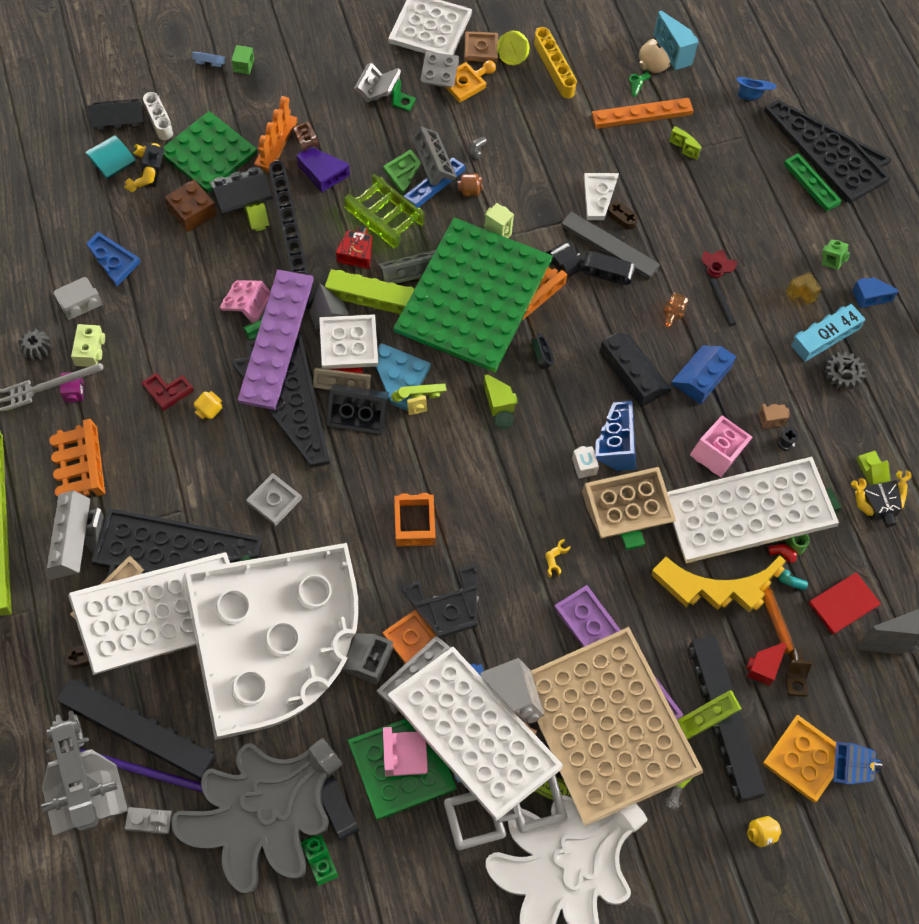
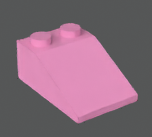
M721 416L699 440L690 456L695 458L697 462L702 463L714 474L722 477L753 437L724 416Z

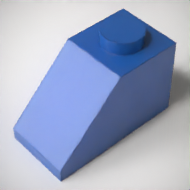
M874 277L859 279L852 290L859 308L893 302L898 293L896 288Z

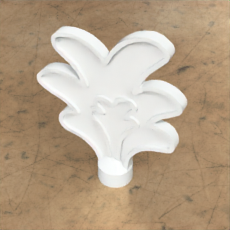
M563 795L562 799L568 816L566 821L524 833L518 831L515 819L508 821L511 837L521 849L531 856L515 857L499 852L493 853L486 859V869L493 882L502 890L514 895L526 896L520 912V924H556L561 910L567 924H599L597 897L600 896L602 900L611 905H620L626 902L630 897L631 891L620 869L619 854L626 838L647 822V818L637 804H633L584 826L573 799ZM555 802L552 804L551 816L558 814ZM521 809L525 823L541 819L533 813Z

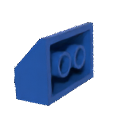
M702 345L673 379L671 384L699 404H702L732 368L736 356L722 346Z

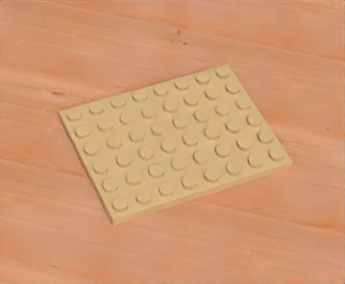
M629 627L531 671L545 715L539 718L537 721L551 753L563 764L560 773L584 826L703 773L688 740Z

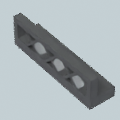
M420 127L412 141L430 184L437 186L443 177L454 181L457 176L438 133Z
M436 250L379 263L378 266L382 272L384 282L397 284L421 278Z

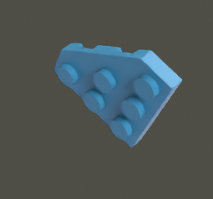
M380 343L377 349L378 366L375 367L386 392H389V402L396 407L408 411L407 400L412 398H405L397 403L392 400L391 395L401 387L422 385L431 368V363Z

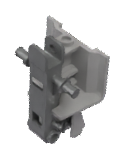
M73 711L68 712L69 719L67 721H62L60 714L56 715V722L53 721L50 729H47L48 739L50 742L53 741L55 748L46 750V753L56 752L58 760L49 762L42 785L46 803H42L41 807L43 813L48 811L53 835L70 831L73 828H77L80 831L97 826L98 820L128 812L116 764L92 749L80 752L79 747L88 742L89 738L83 737L79 717Z

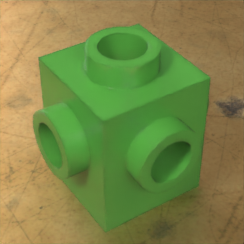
M831 240L823 248L822 265L839 270L842 264L847 262L849 258V244L838 240Z

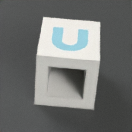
M583 446L574 450L572 460L578 479L597 475L599 465L593 447Z

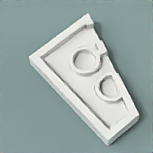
M584 173L587 220L605 219L619 173Z

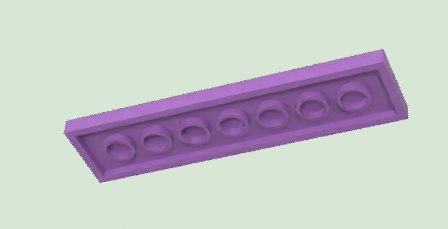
M277 270L240 390L238 403L271 410L276 409L313 284V276Z
M587 585L554 605V609L582 647L621 631ZM657 680L676 719L682 718L683 713Z

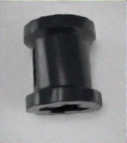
M785 428L778 439V446L784 451L793 449L795 442L799 438L798 432L793 428Z

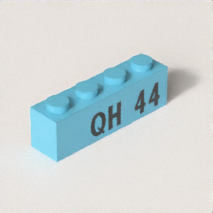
M852 304L847 307L843 306L832 316L830 314L827 315L820 323L812 324L805 332H798L794 336L791 346L806 362L861 329L866 319Z

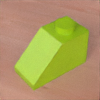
M263 202L244 207L251 229L261 231L266 229L265 226H269Z
M488 374L484 375L483 386L492 416L514 412L517 397L515 393H512L511 387Z

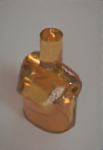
M677 293L671 295L663 310L668 315L664 323L667 327H671L674 319H682L689 302L686 297Z

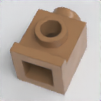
M762 404L758 415L763 429L785 426L790 417V412L785 407V404H772L768 407L766 404Z

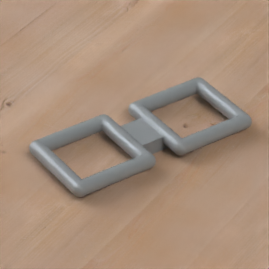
M552 776L548 782L558 814L525 823L520 803H518L497 821L493 818L496 831L466 840L462 839L454 806L477 799L471 792L446 799L444 806L456 849L463 850L503 839L506 836L503 822L515 819L518 831L521 833L566 821L568 816L556 776Z

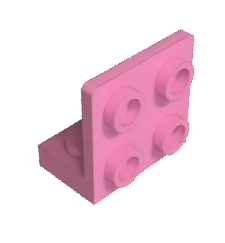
M237 280L223 299L220 309L222 311H242L250 322L254 323L260 319L266 309L271 291L262 281Z
M392 727L383 728L385 776L427 774V752L424 738L418 732L392 733Z

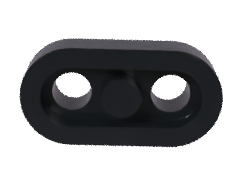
M538 333L531 338V346L535 351L538 365L547 369L554 364V358L547 339Z

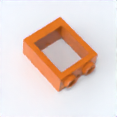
M420 493L418 495L400 494L394 496L396 547L435 545L434 495ZM429 505L430 531L401 532L400 506Z

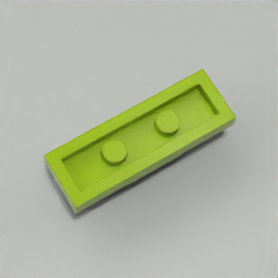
M729 690L677 721L686 739H690L740 711L741 707L733 692Z

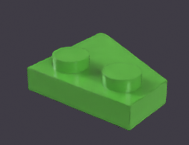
M409 150L384 165L383 171L400 193L404 194L418 171L421 162L412 150Z

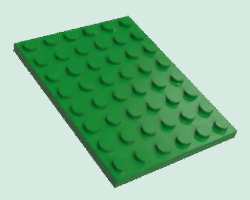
M454 217L395 324L394 332L496 373L553 256Z

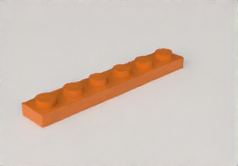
M689 98L592 111L591 116L595 129L688 116L693 114V108Z

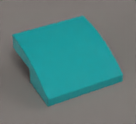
M115 135L86 152L88 158L95 167H98L106 180L136 162L130 151Z

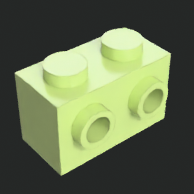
M496 203L486 211L484 227L488 231L509 238L512 234L514 214L506 207Z
M77 325L71 355L75 366L90 367L98 364V361L102 359L101 345L105 343V333H102L100 326Z

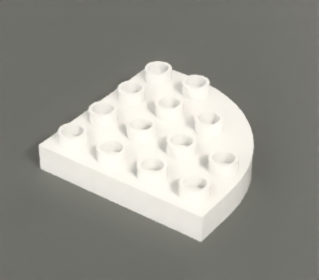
M347 543L185 571L183 578L215 740L263 730L291 719L314 703L338 676L347 660L346 655L351 639L356 634L358 621V594Z

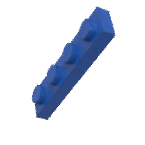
M455 158L450 159L454 172L458 177L466 170L465 165ZM427 177L403 196L404 201L417 209L452 180L443 177L435 186L430 184Z

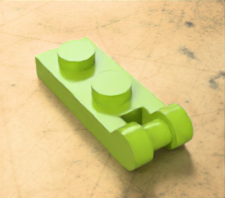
M445 384L407 386L393 392L391 398L397 403L405 398L429 396V399L439 398L440 394L447 390Z

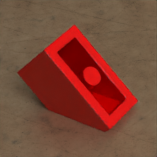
M778 644L757 652L754 658L750 657L746 669L749 670L747 677L770 686L775 680L787 644Z

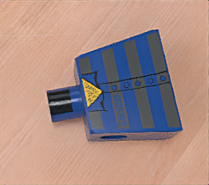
M836 741L833 782L855 784L873 781L875 779V772L882 770V762L876 759V752L853 743Z

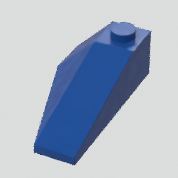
M632 401L613 402L607 416V422L602 427L601 435L595 443L596 459L616 471L636 469Z

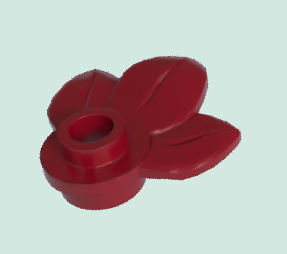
M723 249L718 250L713 255L706 251L702 255V262L707 267V273L713 278H719L724 273H731L737 266L736 260H727Z

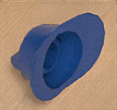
M738 77L736 79L740 83L738 97L751 101L759 99L765 90H773L777 87L776 84L768 81L752 80L745 77Z

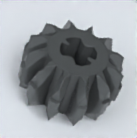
M35 329L32 333L28 330L27 335L22 334V339L18 340L19 351L23 354L24 358H30L34 362L36 358L42 360L43 355L48 356L47 351L51 350V341L44 331L39 332Z

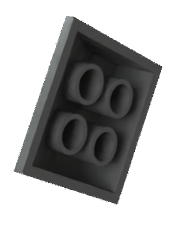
M919 609L873 626L856 646L857 649L894 654H905L907 652L914 654L918 652Z

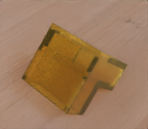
M811 272L791 279L786 293L791 300L802 297L808 305L817 301L822 288Z

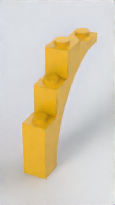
M779 556L766 570L750 577L737 580H714L687 572L665 557L652 570L651 576L686 608L690 604H696L701 598L700 595H702L717 610L721 606L725 608L734 599L745 610L750 612L753 608L757 610L764 603L762 599L765 593L762 591H765L772 583L769 580L773 576L778 577L785 570L783 565L786 561Z

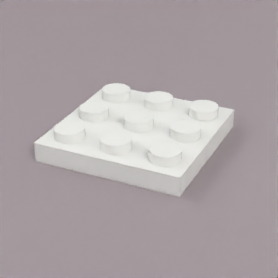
M375 315L320 317L322 369L378 366Z

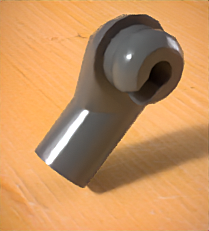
M480 137L472 142L469 152L471 158L478 160L481 157V152L478 150L487 143L485 137Z

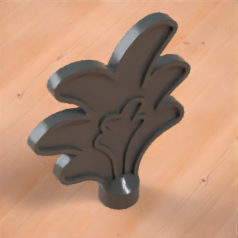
M323 737L303 754L285 760L275 759L266 755L254 744H245L239 750L236 757V764L241 772L240 775L208 769L202 776L201 786L205 797L210 803L219 807V809L202 812L177 811L172 817V829L175 836L187 845L200 849L223 847L222 866L227 880L239 892L249 894L257 888L259 883L258 866L263 849L268 862L279 874L293 879H299L304 876L306 861L301 846L300 833L302 831L310 836H318L328 829L329 819L322 805L321 791L326 778L341 767L343 763Z

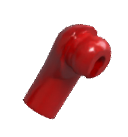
M778 544L768 546L770 556L781 554L789 563L796 561L797 553L789 545Z

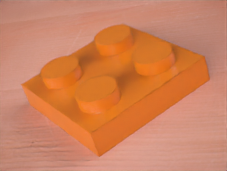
M416 610L382 632L384 638L393 641V650L404 664L435 637Z

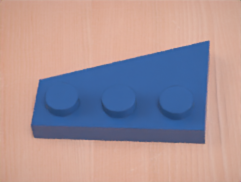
M97 232L86 243L90 252L116 286L141 263L140 258L100 232Z

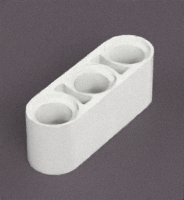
M148 92L143 97L148 117L159 139L169 140L173 136L170 119L159 96L154 92Z

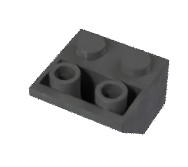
M356 633L346 655L347 660L341 671L377 686L393 652V641L376 634Z

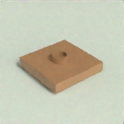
M465 31L464 61L486 62L490 60L497 62L498 33Z

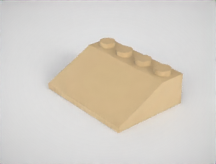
M659 467L585 483L582 489L587 510L601 539L676 522Z

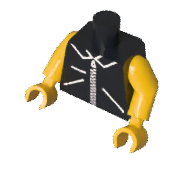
M155 143L147 144L144 147L136 144L134 148L137 150L133 154L141 158L143 157L139 178L135 182L130 178L125 182L127 185L124 188L130 192H134L137 187L140 188L145 185L156 187L164 148Z
M902 471L896 473L897 479L900 480L899 483L895 480L866 486V480L859 478L860 484L858 486L857 481H852L851 486L856 489L857 507L868 515L872 521L882 519L886 528L895 526L897 523L894 517L904 508L908 485L906 481L911 478L910 471H905L904 478H902Z

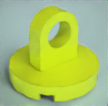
M518 31L506 32L498 40L497 52H499L500 59L508 65L520 64L529 55L530 47L525 35Z

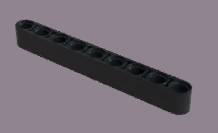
M275 160L269 165V171L290 269L293 273L309 275L286 168L282 161ZM298 264H302L299 268L295 267ZM312 287L305 309H310L314 301Z

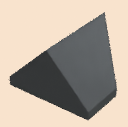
M319 283L309 312L315 329L320 328V317L349 316L344 302Z
M98 508L88 512L84 545L93 554L105 521L101 509Z

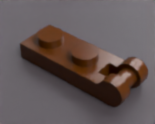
M309 121L293 127L303 152L308 150L309 147L314 146L315 148L319 146Z

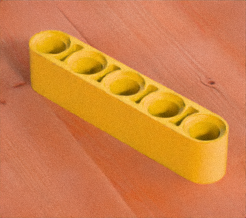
M539 27L535 32L534 46L560 94L564 98H572L575 95L577 80L550 31L545 27Z

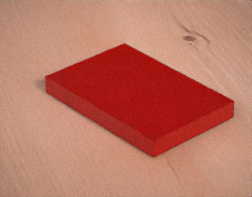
M856 572L812 599L809 605L832 635L879 607L881 603Z

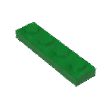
M799 153L785 160L783 165L826 212L840 205L841 199Z

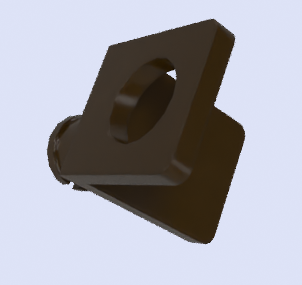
M793 649L790 652L791 663L786 674L788 695L808 697L807 676L812 662L803 660L802 650ZM792 684H801L803 686V690H794L792 688Z

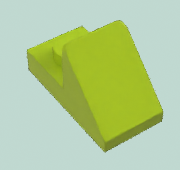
M876 451L857 457L856 460L869 485L891 481L888 460L881 462Z

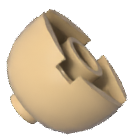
M650 39L641 47L639 65L644 71L660 73L670 67L668 65L670 60L663 47L658 48L656 45L658 42L654 39Z

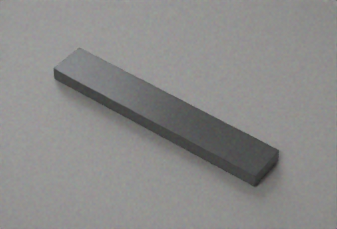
M572 211L561 224V227L611 257L633 263L635 271L648 279L653 276L660 266L656 261Z

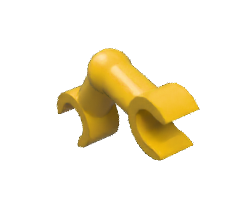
M565 539L560 540L557 547L545 554L549 566L547 572L549 578L552 576L551 570H556L558 576H560L561 569L556 565L554 557L560 553L566 554L569 551L570 546L566 549L560 546L564 543Z

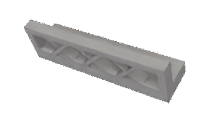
M435 636L377 690L378 695L388 703L394 714L399 710L388 699V694L450 649L439 637Z

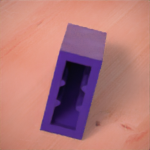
M309 147L304 152L302 150L296 155L297 166L321 192L326 191L350 176L349 164L313 147Z

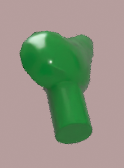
M648 72L641 76L632 74L629 77L632 97H636L643 86V82L650 78Z

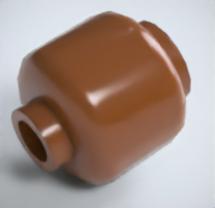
M477 173L463 174L461 181H458V192L462 191L464 197L479 196L480 191H483L482 177H479Z

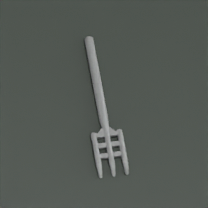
M99 363L34 387L30 386L31 381L27 380L1 389L0 393L10 392L11 396L0 399V402L11 400V405L0 408V411H8L32 403L31 398L34 393L102 371L103 365Z

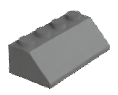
M74 490L59 494L47 564V576L50 580L80 572L90 498Z

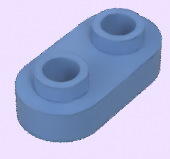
M192 52V59L195 60V63L205 64V62H211V66L221 67L222 64H225V56Z

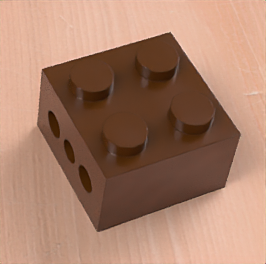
M195 180L165 196L168 211L186 232L191 231L217 215L213 200Z

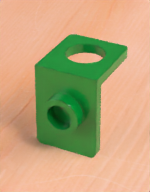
M398 79L390 94L392 96V106L410 111L416 98L401 93V80ZM403 99L410 101L408 105H402L400 102Z

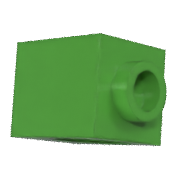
M236 45L231 60L233 72L250 74L254 61L253 48Z

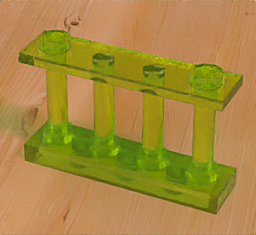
M375 173L372 174V186L358 198H354L351 194L344 197L345 209L394 249L400 245V233L416 221L421 226L424 225V212L420 208L415 207ZM377 190L384 195L383 198L370 208H366L362 204ZM389 201L396 205L383 218H379L374 214ZM402 211L409 215L395 229L387 225L388 222Z

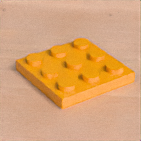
M796 715L762 765L813 803H816L834 777L836 742L802 717Z

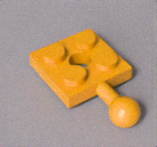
M488 60L483 64L482 68L474 71L465 62L457 67L454 86L445 88L461 103L486 88V82L480 76L485 73H494L496 65L493 61Z

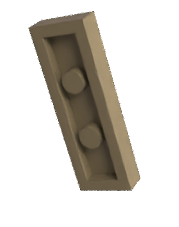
M315 368L313 388L330 390L333 384L370 389L371 375Z

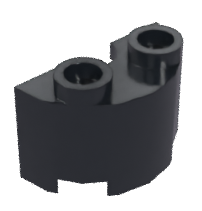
M569 241L561 243L545 252L553 256L550 264L553 263L558 273L563 270L567 274V279L581 271L583 258L579 253L575 252Z

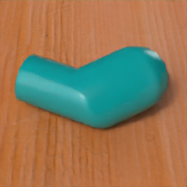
M784 570L778 576L781 583L804 591L808 586L807 581L790 576L789 570Z

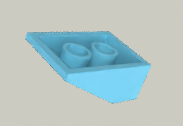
M659 11L653 35L660 47H663L667 53L674 70L692 65L698 46L697 37L694 36L689 28L663 11Z

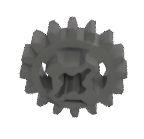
M837 352L836 356L832 355L825 365L824 372L828 373L826 379L832 380L831 385L836 383L837 389L843 386L844 390L848 387L853 390L855 386L859 387L865 378L866 369H862L865 364L859 363V357L853 358V353L847 356V352H844L843 355Z

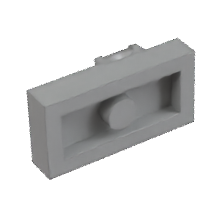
M129 807L125 830L169 834L173 812Z

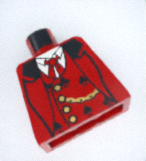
M359 226L357 232L350 230L346 232L336 251L337 263L370 269L372 236L367 234L368 229L366 227Z

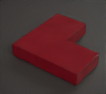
M157 372L141 382L143 388L162 411L194 391L193 386L183 375L168 385Z

